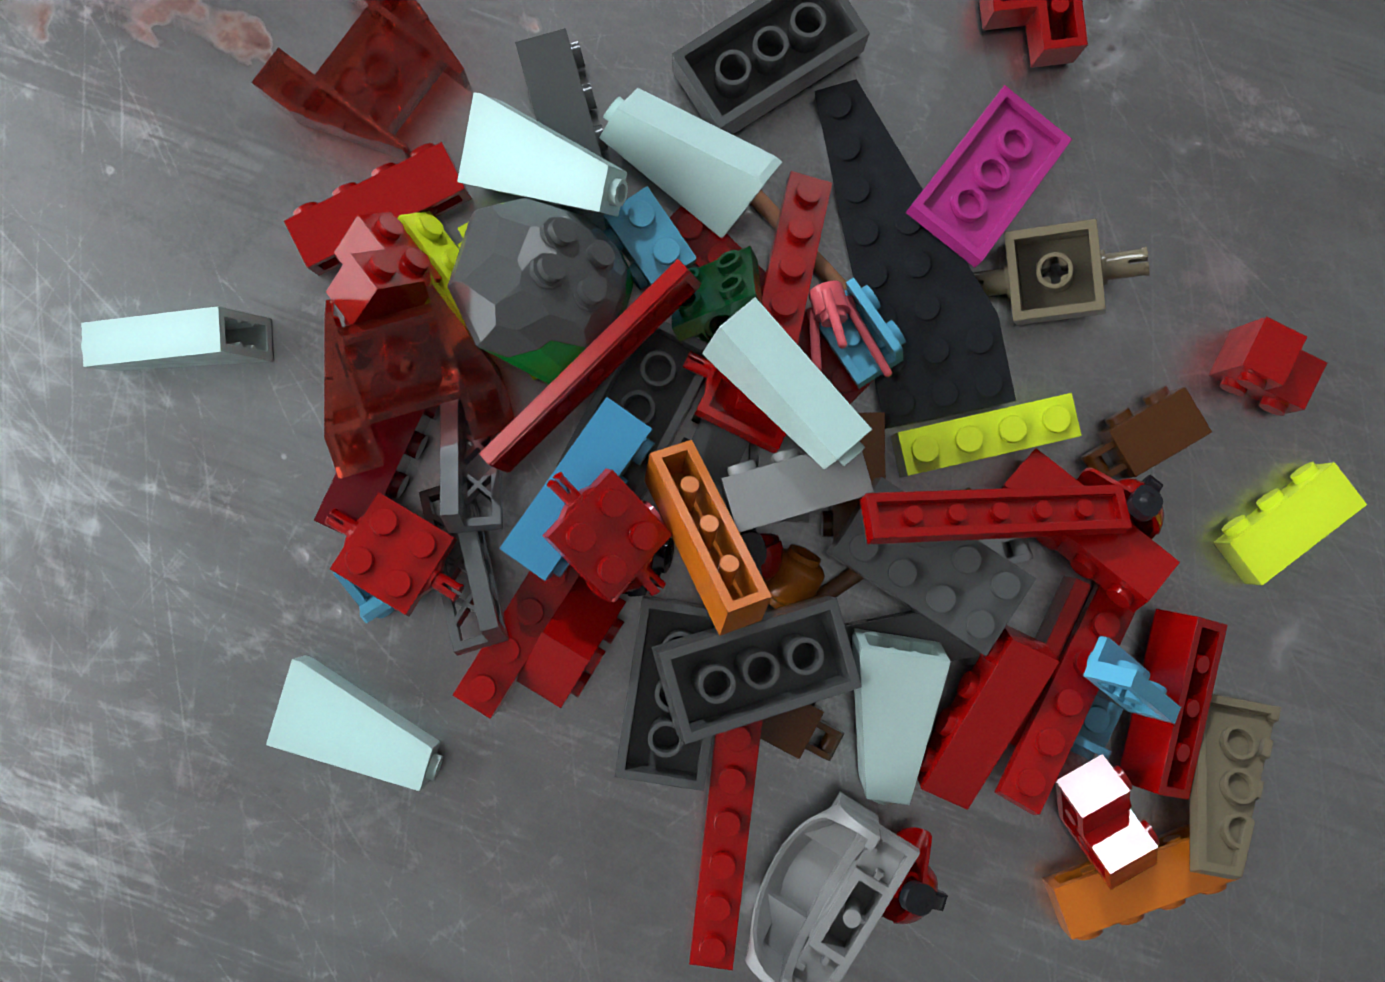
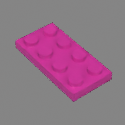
M1004 85L905 213L976 268L1072 141V138Z

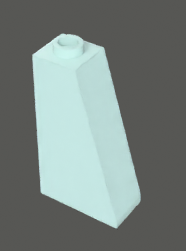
M639 88L626 100H623L620 96L617 97L603 116L608 123L599 138L720 238H723L782 163L776 156Z
M473 93L457 182L611 216H619L620 207L625 203L628 193L627 172L512 106L484 94Z
M756 297L718 328L702 354L823 469H826L837 460L842 466H845L865 448L859 440L872 430L870 426Z
M219 306L81 323L83 367L121 371L273 361L271 318Z
M854 628L852 633V654L862 686L854 690L859 778L866 799L873 800L882 805H892L894 803L910 805L951 661L940 642Z
M306 655L292 659L267 739V746L416 791L424 788L429 780H436L443 761V756L437 754L441 741L316 659Z

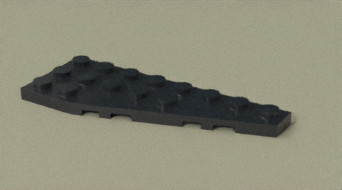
M855 79L814 91L853 278L861 288L865 285L871 288L881 305L877 312L885 323L892 320L906 343L901 345L903 348V361L890 368L892 375L885 377L881 374L875 378L881 412H885V429L1016 402L998 313L966 260L905 213L923 189L859 82Z

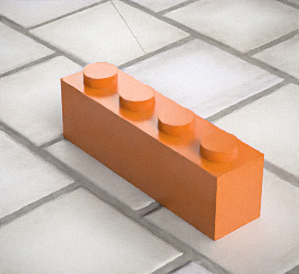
M692 440L651 452L644 481L667 529L673 534L671 537L719 636L761 621L772 596Z
M1190 824L1158 835L1160 844L1157 845V864L1112 890L1109 889L1090 861L1042 878L1059 925L1072 940L1096 938L1103 933L1102 929L1118 923L1120 925L1137 923L1144 918L1145 913L1159 908L1162 910L1178 908L1185 904L1186 898L1199 893L1205 895L1219 893L1227 888V883L1238 879L1232 880L1190 872Z

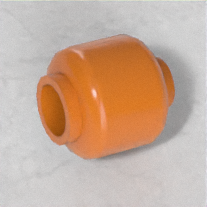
M791 544L789 548H783L782 563L779 571L773 579L765 583L772 596L769 604L774 608H779L816 596L825 578L824 571L820 566L821 559L810 550L799 545Z

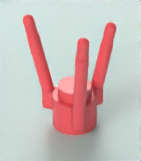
M828 281L818 284L809 290L808 295L811 307L805 311L810 326L811 361L820 371L822 369L819 323L821 322L823 327H832L839 348L843 349L846 348L847 341L842 323L848 319V314L883 375L890 377L892 371L857 311L853 296L845 295L842 283L839 281Z

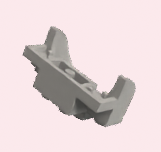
M840 792L830 808L809 818L792 832L771 862L759 889L752 915L750 938L745 958L750 970L762 982H841L919 856V848L880 825L877 814Z

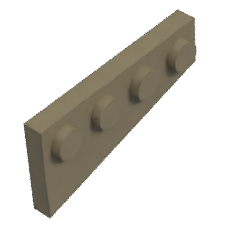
M1212 694L1190 792V872L1232 880L1243 877L1255 825L1252 815L1256 800L1261 799L1264 786L1261 776L1265 760L1270 758L1274 741L1270 737L1273 724L1279 721L1281 707Z

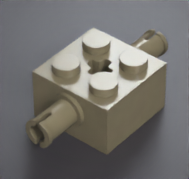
M1097 218L1004 232L1007 263L1004 264V268L973 272L980 284L984 283L981 287L987 297L1007 294L1008 298H1011L1013 321L1016 325L1106 314L1104 285H1108V280L1143 275L1150 276L1149 262L1129 264L1148 261L1147 247L1105 254L1104 249L1100 250ZM1059 264L1062 271H1068V274L1061 276V282L1057 284H1052L1049 277H1043L1044 274L1051 272V265Z

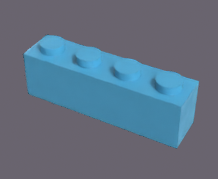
M606 397L499 549L544 581L549 580L553 574L560 578L570 564L542 535L559 518L565 503L547 487V483L549 480L555 481L552 477L562 472L579 491L591 485L605 469H612L627 485L629 480L623 477L628 467L633 461L640 465L655 445L649 439L653 429Z

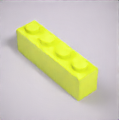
M1072 393L897 432L891 435L890 438L901 478L1080 437L1082 434Z

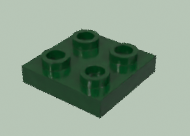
M751 246L739 251L731 250L725 252L717 260L699 268H688L701 283V287L672 314V330L680 342L700 333H703L707 340L710 341L718 328L754 297L763 305L758 259ZM721 314L728 315L724 317H717V315Z

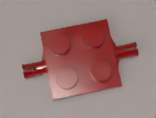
M691 350L682 368H686L707 379L705 382V393L694 415L773 454L777 453L786 433L769 417L736 409L735 404L739 389L708 359Z
M605 469L591 485L579 491L562 472L554 475L552 478L555 481L549 480L547 487L565 505L561 510L559 518L542 535L543 538L606 601L611 602L629 582L635 579L647 589L651 596L658 594L660 590L657 587L663 589L666 582L654 572L649 564L654 554L673 534L612 469Z
M378 492L366 513L357 521L337 508H334L329 514L344 522L343 525L327 516L325 524L347 536L344 547L333 562L330 570L404 615L410 617L420 599L430 592L432 588L450 598L453 602L460 595L446 588L445 585H449L462 593L464 585L442 573L445 560L457 539Z

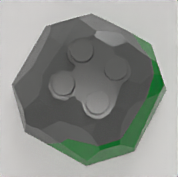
M522 198L478 209L470 216L447 287L477 347L550 384L627 309L632 293L633 279L631 270L622 253L588 217L530 198Z

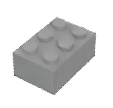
M795 447L772 454L773 456L770 457L772 464L757 468L755 460L730 466L727 469L728 477L720 480L728 511L739 532L863 497L866 493H874L862 451L845 466H842L837 460L826 469H823L810 455H802L800 447Z

